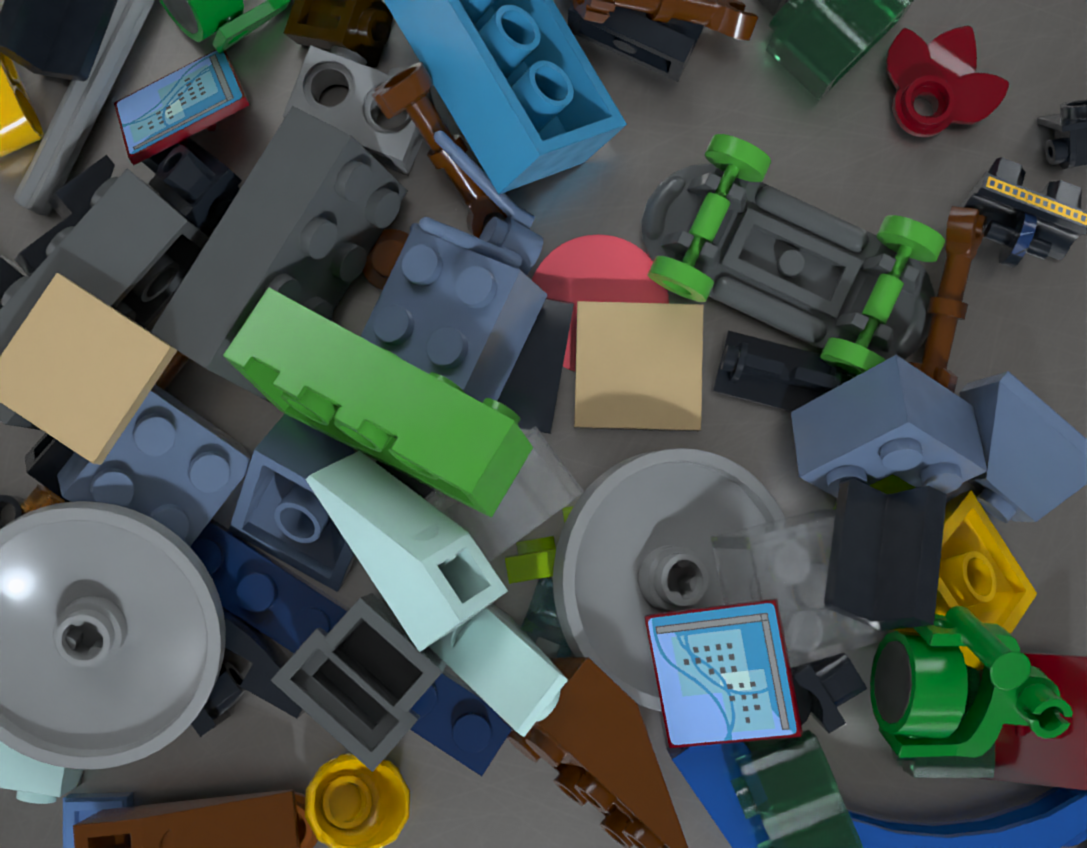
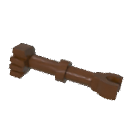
M573 0L575 10L583 20L603 24L609 18V12H614L615 7L619 6L646 12L647 18L652 21L667 23L673 18L704 25L711 30L745 41H750L758 20L756 14L744 12L746 5L737 0Z
M422 62L416 63L375 88L371 96L387 119L397 116L404 110L407 111L430 147L427 153L428 158L435 169H444L469 210L466 220L471 235L479 238L483 231V221L488 214L498 212L503 220L507 218V215L435 142L434 134L436 131L441 130L465 153L468 150L459 134L452 135L427 96L433 85V79Z
M952 206L947 221L945 246L947 255L937 297H930L927 313L932 314L922 363L908 362L953 393H955L958 377L950 370H947L958 320H965L968 304L962 301L972 259L977 254L987 224V217L979 215L978 209Z

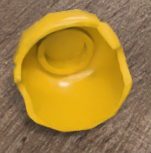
M352 753L340 754L337 758H332L320 766L306 788L305 818L316 838L329 848H383L397 839L409 819L410 790L399 769L390 760H383L372 772Z

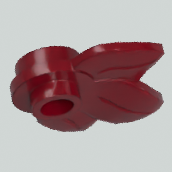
M962 26L943 32L928 45L915 32L903 28L891 43L887 52L886 70L897 89L893 99V114L899 126L907 133L917 137H931L941 133L951 123L976 124L987 118L1005 98L1009 88L1007 80L989 73H975L977 68V49L974 30L971 26ZM919 98L927 100L932 106V115L922 116L918 114L914 108V100Z

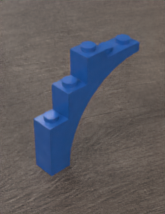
M743 742L669 748L668 746L666 748L672 761L732 848H1061L1078 845L1087 839V790L1053 787L1026 803L980 818L936 823L889 820L833 805L794 785L751 752Z

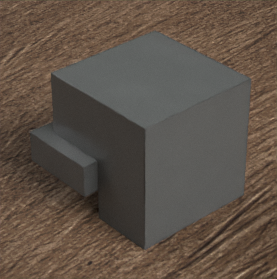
M373 593L360 597L329 633L321 627L317 628L271 681L373 772L418 721L420 715L412 709L413 705L441 675L447 664L429 646L419 652L393 611Z

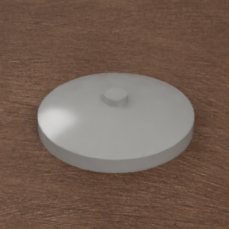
M678 448L651 451L625 459L600 475L577 500L564 524L556 548L553 567V592L557 617L563 635L575 657H589L637 705L662 711L644 617L649 614L777 598L786 642L794 621L799 595L798 557L790 527L781 508L766 487L742 466L725 457L698 449Z
M75 501L44 506L28 512L0 529V741L15 751L43 763L71 769L91 770L112 768L138 761L161 750L174 741L190 726L207 702L218 679L225 651L226 628L220 597L213 579L195 552L178 535L153 518L126 507L103 502Z

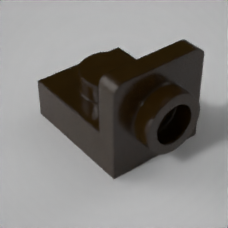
M295 0L283 33L297 44L311 45L330 50L332 46L349 49L366 59V66L376 67L383 47L388 41L394 17L382 0Z

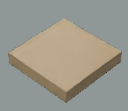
M56 273L0 356V403L91 463L101 465L177 352V349L67 277Z
M577 301L574 428L701 431L704 304Z

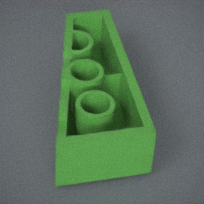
M269 287L223 355L282 413L361 451L379 462L491 518L533 449V446L518 426L521 418L509 407L491 398H485L482 403L465 394L458 385L446 377L434 372L429 374L392 352L376 346Z

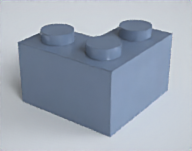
M897 355L791 412L799 477L836 498L838 497L839 483L851 478L867 485H872L894 474L916 488L930 486L946 494L957 490L963 482L987 472L974 406Z

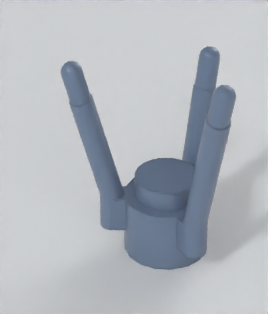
M441 130L436 131L434 134L435 142L507 215V218L504 221L497 217L492 218L483 229L479 238L429 217H423L419 224L413 223L410 226V232L412 228H415L519 269L527 275L536 263L543 247V237L530 230L535 216L517 206L505 193L498 195L487 174L445 132Z

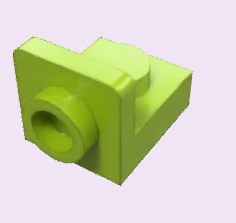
M574 506L561 508L564 524ZM554 535L516 542L518 554L505 557L509 584L552 577L557 548Z

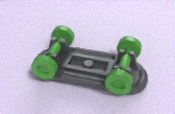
M726 134L713 135L704 154L711 164L692 165L674 172L657 186L648 199L642 217V240L653 263L647 275L655 283L673 293L698 302H706L708 296L822 349L820 357L824 362L832 367H842V372L853 377L862 374L895 355L906 360L919 350L928 336L932 314L927 313L929 299L930 297H935V292L929 274L919 261H937L945 244V239L940 233L923 223L902 216L888 215L884 218L877 235H874L763 183L762 181L771 164L770 157L753 144Z

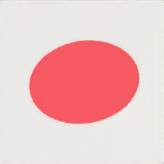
M595 234L577 237L555 248L545 257L535 271L532 281L548 294L546 298L574 303L563 367L575 372L577 301L669 304L668 290L655 283L647 275L653 261L647 253L635 244L610 235Z

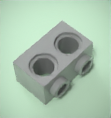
M310 45L283 113V118L285 119L291 107L294 106L351 135L383 167L409 176L423 136L409 114L406 120L396 128L386 129L378 126L376 121L381 109L371 96L375 88L403 70L391 68L387 74L366 66V59L349 49L332 46L330 52ZM340 84L349 88L346 98L340 104L331 107L319 104V97L327 87ZM429 91L427 96L434 105L431 92Z

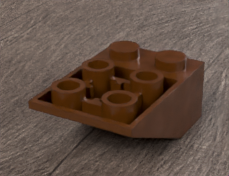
M589 657L549 658L568 679L560 690V697L555 708L545 719L539 722L536 721L525 737L517 733L501 718L512 729L507 735V739L516 749L533 762L537 763L540 758H543L559 773L553 780L556 786L580 806L584 807L589 802L605 816L600 823L601 828L624 848H632L634 845L637 848H688L637 703Z
M294 789L103 809L73 825L75 848H300Z

